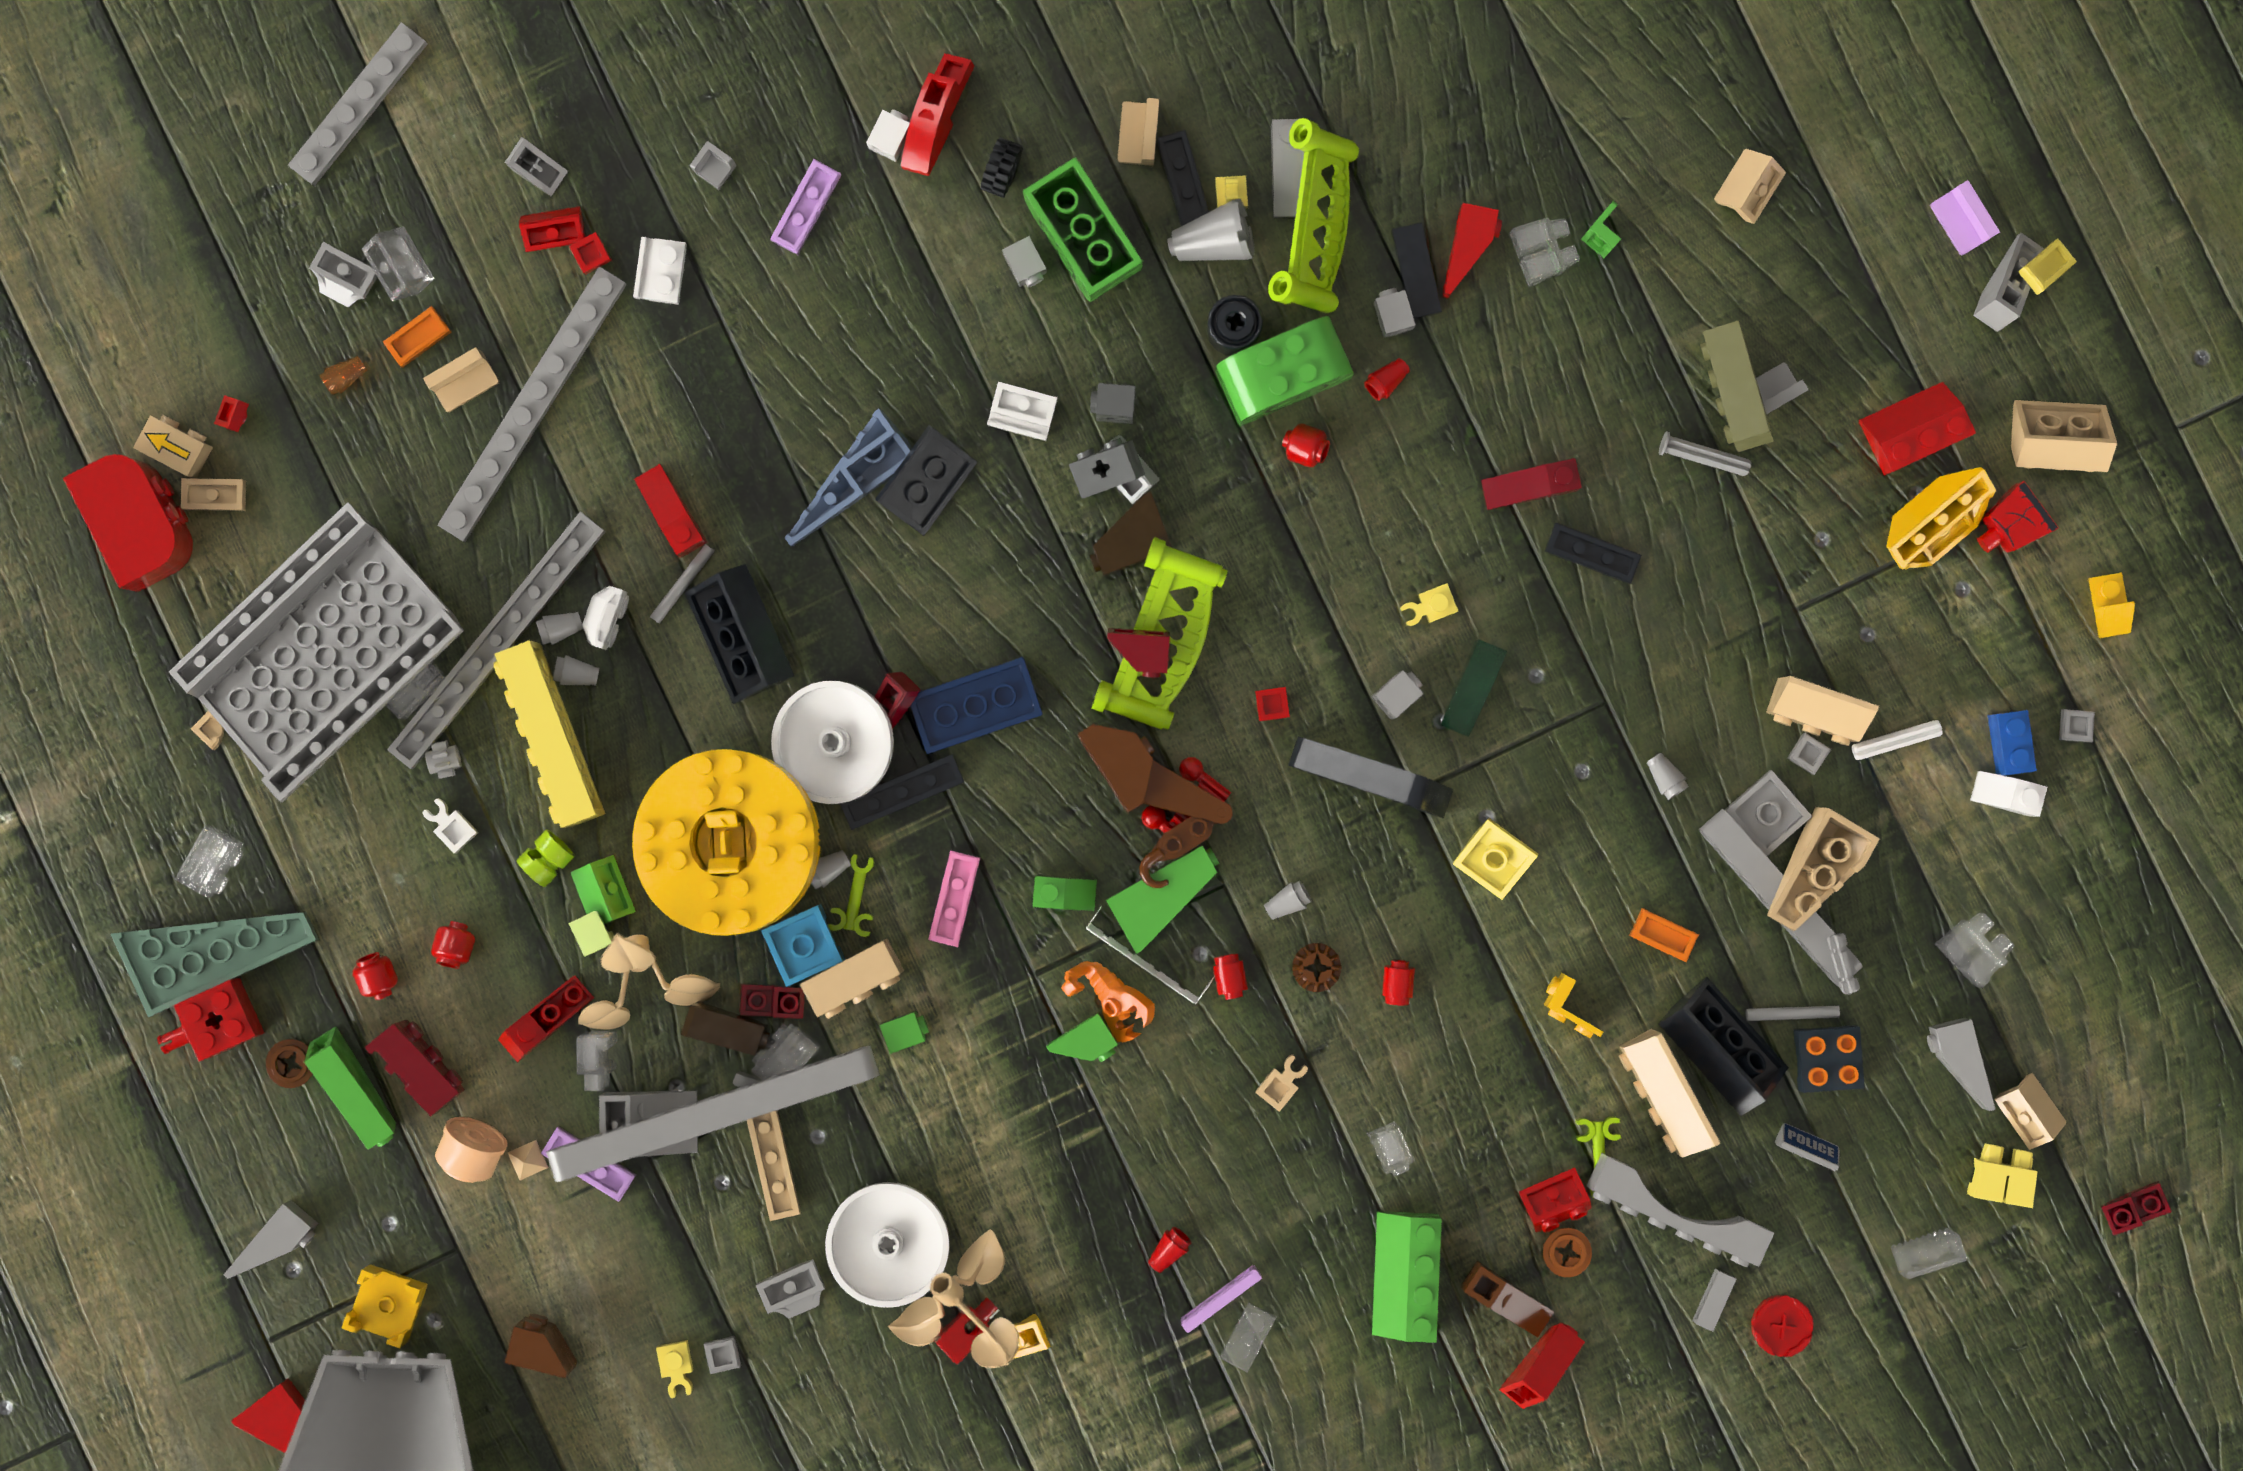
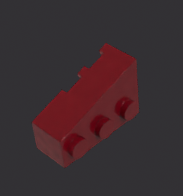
M406 1019L394 1023L364 1048L370 1054L376 1051L387 1063L384 1069L390 1075L395 1073L405 1085L404 1090L429 1116L435 1115L465 1091L461 1085L463 1080L454 1069L448 1070L443 1064V1055L434 1045L429 1047L422 1038L424 1036L423 1031L415 1022H409Z

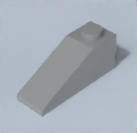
M1298 119L1272 120L1271 123L1274 218H1295L1297 213L1304 151L1292 147L1289 142V132L1292 125Z
M2018 234L1983 290L1973 316L1997 332L2020 317L2031 287L2018 271L2044 248L2024 234Z
M1961 1018L1930 1026V1035L1927 1036L1930 1051L1936 1054L1941 1063L1982 1109L1988 1111L1996 1110L1973 1021Z
M292 1200L283 1203L224 1273V1276L229 1279L289 1253L300 1246L305 1248L316 1236L313 1230L319 1223Z

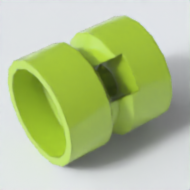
M548 829L534 841L536 846L534 849L527 848L516 860L523 871L542 887H546L557 876V868L564 869L575 857L573 851Z

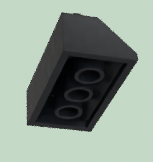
M746 564L718 572L685 592L733 704L764 692L794 677L790 663L783 651L778 635L773 628L765 605L759 596Z
M1708 977L1701 980L1671 1007L1659 1023L1666 1034L1671 1037L1686 1056L1706 1076L1707 1080L1715 1086L1741 1116L1765 1102L1789 1068Z

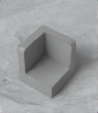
M709 141L705 143L690 164L694 173L718 190H720L737 166L730 156Z

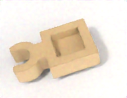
M1293 1055L1286 1058L1282 1073L1274 1068L1255 1091V1093L1279 1112L1298 1090V1086L1293 1083V1080L1303 1077L1308 1070V1067L1303 1065L1299 1071H1292L1290 1065L1295 1059Z

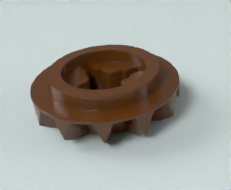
M1312 943L1301 948L1295 955L1292 964L1293 975L1297 983L1304 989L1312 992L1329 990L1339 980L1342 969L1338 954L1331 947L1322 943ZM1316 954H1318V959H1320L1322 965L1330 967V969L1320 971L1318 981H1316L1313 971L1304 969V966L1314 964Z
M295 1039L282 1040L276 1043L268 1052L266 1070L271 1080L277 1085L284 1088H296L307 1083L313 1075L304 1063L308 1046L303 1041ZM296 1053L295 1062L302 1068H293L288 1072V1064L282 1059H289Z

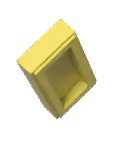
M2057 238L2021 268L2018 273L2036 295H2039L2077 261Z

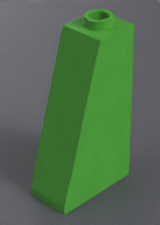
M1201 845L1150 874L1152 879L1156 881H1169V884L1163 888L1149 887L1141 879L1106 899L1136 954L1141 952L1217 873L1214 866L1218 865L1219 862L1211 848L1205 850Z
M335 1026L311 1041L304 1063L365 1147L370 1149L375 1145L381 1147L393 1138L392 1134H394L396 1122L338 1028Z

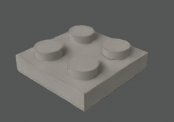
M1772 770L1764 774L1725 809L1766 856L1812 817Z

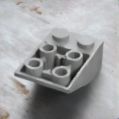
M697 1091L605 1092L599 1096L600 1133L696 1102ZM698 1136L636 1157L697 1153Z

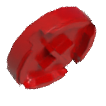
M1773 1295L1763 1300L1754 1310L1751 1320L1752 1334L1757 1344L1768 1354L1779 1357H1792L1802 1352L1811 1342L1813 1336V1317L1809 1309L1797 1298L1788 1295Z

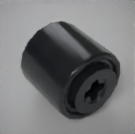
M1233 294L1221 298L1213 305L1209 312L1206 330L1209 342L1217 351L1229 356L1256 345L1262 332L1263 318L1261 310L1254 301L1242 295ZM1235 314L1239 315L1240 321L1244 323V326H1238L1236 331L1231 330V324L1226 322L1227 318L1233 319Z

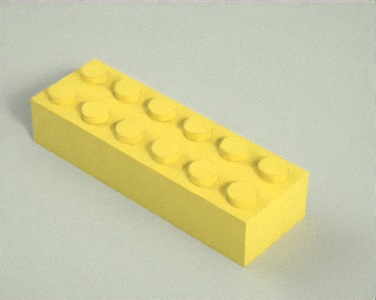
M529 640L495 653L497 661L493 663L498 678L505 680L508 688L507 691H504L506 700L511 709L515 707L519 719L515 720L521 737L526 736L530 748L526 749L532 766L537 765L541 777L538 778V784L544 795L548 794L552 806L549 807V812L555 824L559 823L561 828H567L605 815L606 813L556 682L553 681V675L541 643Z

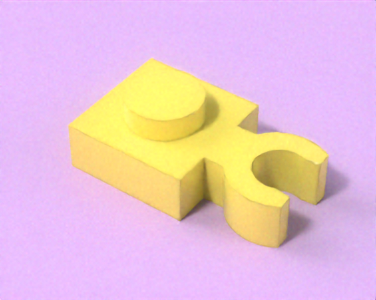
M1448 583L1419 594L1420 604L1409 602L1400 607L1401 611L1412 609L1415 612V618L1406 622L1407 626L1416 625L1422 616L1425 615L1428 622L1431 623L1459 612Z
M688 1340L657 1346L656 1351L661 1377H671V1383L668 1386L669 1396L671 1398L676 1397L675 1386L678 1384L683 1385L686 1389V1394L690 1395L693 1391V1385L690 1379L685 1376L686 1373L693 1371Z

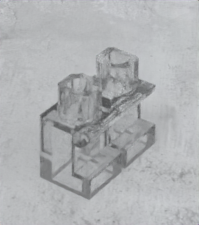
M1549 217L1514 227L1509 233L1518 259L1522 258L1520 265L1528 287L1539 284L1541 281L1554 276L1562 275L1567 268L1580 260L1574 245L1559 249L1557 239L1570 234L1565 218L1550 221Z
M1984 913L1977 914L1969 921L1961 920L1935 943L1940 951L1956 965L1957 969L1975 987L1983 988L1991 980L1990 977L1999 968L2008 963L2005 957L2014 947V944L2001 933L1992 942L1986 939L1984 934L1994 926V923Z
M586 1031L577 1037V1075H584L585 1091H603L605 1087L610 1086V1073L617 1068L615 1061L608 1059V1049L617 1043V1031Z

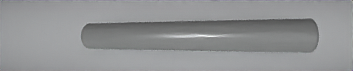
M707 544L702 547L650 615L653 620L659 624L715 552Z
M1839 1006L1746 1009L1747 1021L1840 1017Z

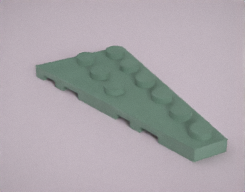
M307 912L110 934L148 1017L157 1015L174 1007L173 1005L223 982L235 979L319 940Z

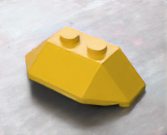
M1982 467L1939 476L1893 515L1887 548L1899 568L1903 570L1932 566L1978 527L1987 509L1989 499L1993 498L1996 492L1990 478Z

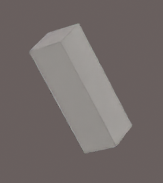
M1715 1268L1692 1320L1695 1324L1712 1332L1714 1331L1736 1278Z

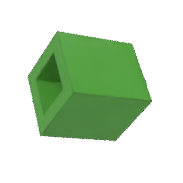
M917 1011L888 1020L879 1025L890 1054L925 1042V1034L929 1033L924 1015L918 1017Z

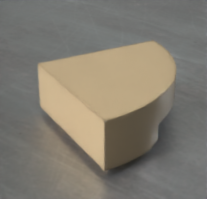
M209 711L191 728L212 750H216L223 739L224 728Z

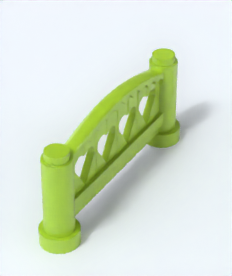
M1301 118L1292 125L1289 132V142L1292 147L1304 151L1290 254L1291 259L1288 272L1279 271L1273 275L1269 282L1268 292L1271 299L1283 304L1292 302L1316 311L1330 313L1335 311L1339 304V299L1332 291V287L1340 266L1348 227L1350 204L1349 162L1357 159L1359 148L1355 142L1321 129L1314 121ZM1333 165V186L1330 189L1321 172L1328 166ZM1328 195L1330 197V205L1328 207L1329 216L1326 219L1317 202ZM1324 225L1326 227V235L1324 237L1325 246L1322 250L1313 236V232ZM1320 255L1322 265L1320 267V279L1318 280L1309 266V261Z
M1154 537L1144 566L1155 570L1134 629L1166 631L1159 620L1178 615L1185 616L1188 623L1182 628L1183 636L1180 639L1175 640L1170 636L1169 644H1174L1177 652L1171 656L1173 663L1168 667L1167 673H1164L1166 681L1160 685L1162 692L1159 696H1152L1138 679L1139 676H1142V672L1136 671L1123 657L1114 683L1101 680L1091 709L1102 713L1105 709L1162 730L1164 728L1168 730L1174 716V712L1169 711V706L1186 684L1199 659L1208 632L1213 589L1216 586L1222 588L1228 570L1223 569V566L1169 547L1165 545L1166 541ZM1193 586L1197 588L1198 596L1192 599L1194 602L1193 609L1184 611L1169 591Z

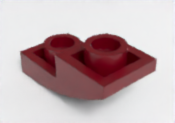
M741 984L739 1015L803 1019L805 993L802 987Z
M2159 1181L2122 1195L2101 1206L2113 1236L2143 1226L2142 1222L2172 1212Z

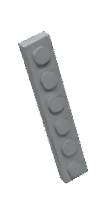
M401 22L290 161L288 166L315 186L428 43Z

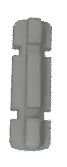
M1843 933L1831 935L1827 938L1829 949L1834 952L1831 956L1837 977L1841 978L1842 981L1839 982L1843 994L1857 992L1860 986L1858 979L1853 976L1856 972L1850 951L1845 947L1848 945L1846 937Z

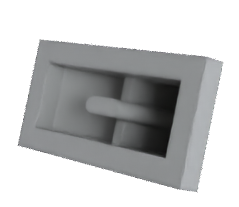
M521 137L504 162L512 171L550 196L553 195L568 172L523 137Z

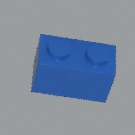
M2028 710L1988 715L1996 774L2013 775L2037 771Z

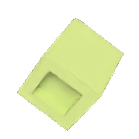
M593 911L568 923L584 957L610 946L615 937L612 931H607L598 911Z

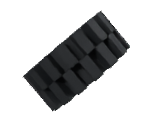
M1002 137L997 139L982 177L981 190L1002 198L1006 196L1019 165L1023 151L1022 145Z

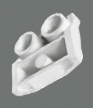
M608 586L592 596L582 623L589 644L605 650L608 647H612L619 630V625L616 624L618 618L622 619L628 606L629 596L626 591Z

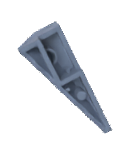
M877 409L873 413L870 421L860 431L848 452L843 455L820 487L808 508L800 515V519L793 529L785 536L790 546L796 545L888 481L912 449L903 433L881 409Z

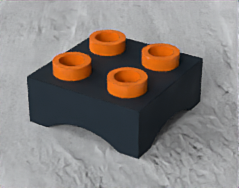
M1859 1026L1793 1029L1797 1055L1798 1091L1807 1093L1865 1088Z

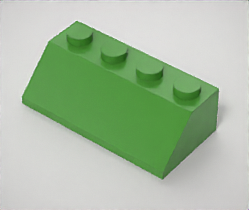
M1377 1211L1372 1335L1406 1342L1437 1343L1442 1222L1438 1214Z

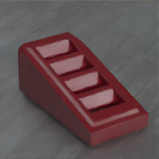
M903 672L887 673L875 695V698L882 707L885 706L889 710V713L887 711L886 713L892 729L920 691V688ZM891 696L896 699L895 702L890 698Z

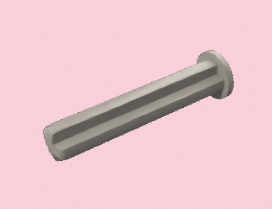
M1668 431L1664 433L1660 443L1659 455L1668 453L1742 476L1748 475L1751 468V460L1672 437Z

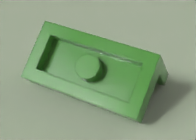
M1614 201L1581 238L1582 241L1603 258L1621 240L1619 236L1603 224L1605 219L1618 205Z
M614 855L589 863L571 872L586 914L598 911L603 923L606 924L636 912Z

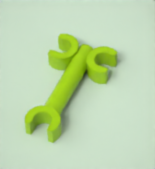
M854 854L850 862L854 870L847 911L845 913L841 908H831V913L840 915L841 922L838 925L828 924V927L832 931H838L842 928L852 930L860 936L867 937L870 936L871 932L862 930L860 923L863 919L873 920L874 916L868 913L858 916L866 873L872 870L875 862L874 858L869 857L868 865L865 868H861L857 864L858 855Z
M1611 1116L1604 1121L1592 1122L1586 1118L1575 1120L1577 1125H1587L1588 1132L1585 1135L1576 1136V1139L1580 1142L1593 1140L1594 1168L1601 1153L1605 1154V1137L1612 1141L1621 1139L1620 1134H1610L1608 1131L1610 1124L1620 1123V1119ZM1589 1188V1193H1590L1591 1197L1593 1196L1594 1191H1592V1190Z

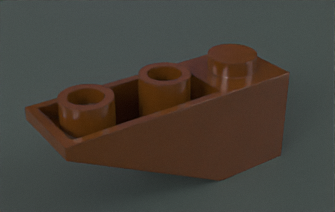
M1476 1261L1461 1284V1288L1465 1293L1536 1337H1539L1554 1314L1552 1309L1479 1261Z

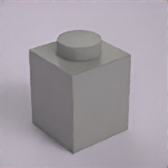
M1030 236L1002 249L1003 256L1020 287L1026 284L1029 288L1044 280L1043 275L1047 273V270Z
M1391 288L1380 292L1379 298H1376L1373 304L1383 338L1413 330L1415 321L1406 291L1397 292L1396 288Z

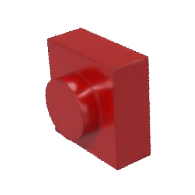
M596 232L569 246L585 275L612 261Z
M224 395L214 424L239 432L240 427L246 421L249 404Z
M1286 687L1255 691L1259 722L1290 717Z

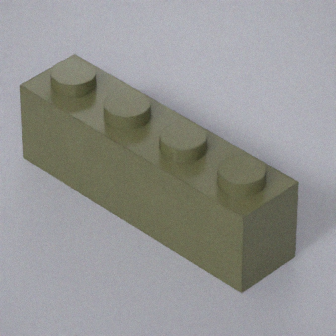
M1739 320L1703 331L1705 342L1701 343L1700 346L1705 361L1711 360L1713 370L1708 371L1712 388L1718 387L1721 397L1716 398V404L1720 416L1726 415L1728 425L1723 426L1728 444L1734 443L1737 451L1741 452L1774 442Z

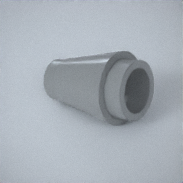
M578 612L542 616V620L536 621L543 645L548 643L554 645L584 629Z
M567 655L565 658L557 656L553 681L560 682V685L596 686L599 668Z
M1662 753L1647 762L1660 794L1665 795L1668 800L1689 787L1685 782L1687 778Z
M843 850L819 858L816 873L811 882L815 890L821 886L825 888L844 872L846 868L851 866Z
M1301 881L1296 883L1290 882L1272 897L1269 902L1265 903L1264 907L1270 918L1274 920L1306 909V905L1311 903L1312 900Z

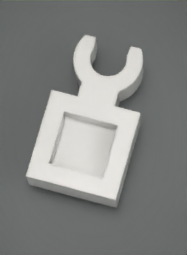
M435 799L434 802L440 808L439 813L436 816L432 815L429 810H424L422 813L427 820L439 824L433 832L456 854L479 832L458 810H455L450 815L447 804L442 799Z

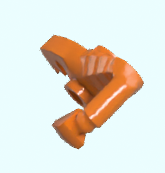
M1083 961L1065 972L1064 979L1066 982L1062 985L1061 989L1067 996H1073L1085 988L1082 983L1078 982V978L1085 975L1090 980L1094 992L1101 1001L1104 1019L1117 1042H1128L1142 1034L1133 1032L1134 1024L1127 1026L1123 1024V1020L1131 1016L1130 1013L1136 1011V1008L1135 1019L1142 1017L1143 1027L1151 1024L1154 1018L1155 1004L1140 991L1126 986L1121 979L1117 978L1109 969L1103 967L1102 964Z

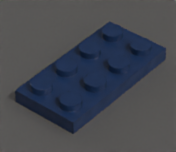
M1024 657L921 691L910 705L926 754L1043 715Z

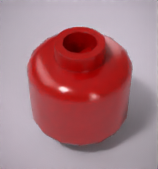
M1300 423L1292 431L1288 430L1286 432L1282 447L1286 448L1288 460L1306 467H1315L1318 463L1322 464L1325 461L1329 452L1330 441L1327 440L1325 431Z
M450 921L449 926H441L437 929L431 948V954L436 958L437 964L459 969L460 965L469 962L475 943V936L467 931V925Z
M379 952L370 953L359 958L352 973L361 995L364 997H374L375 1000H381L392 994L391 989L398 983V977L390 958L380 955Z

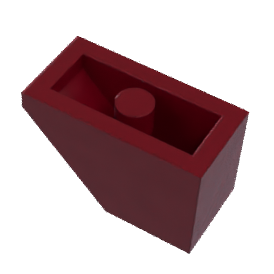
M1108 628L1107 639L1136 671L1142 672V676L1157 678L1161 677V673H1167L1170 632Z

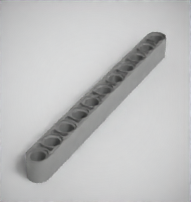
M871 1045L556 1147L547 1151L546 1154L555 1182H559L879 1076L880 1073Z

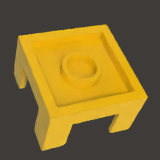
M370 1264L360 1272L357 1284H361L353 1309L346 1314L341 1329L357 1333L362 1329L389 1338L386 1344L401 1348L409 1341L428 1284Z

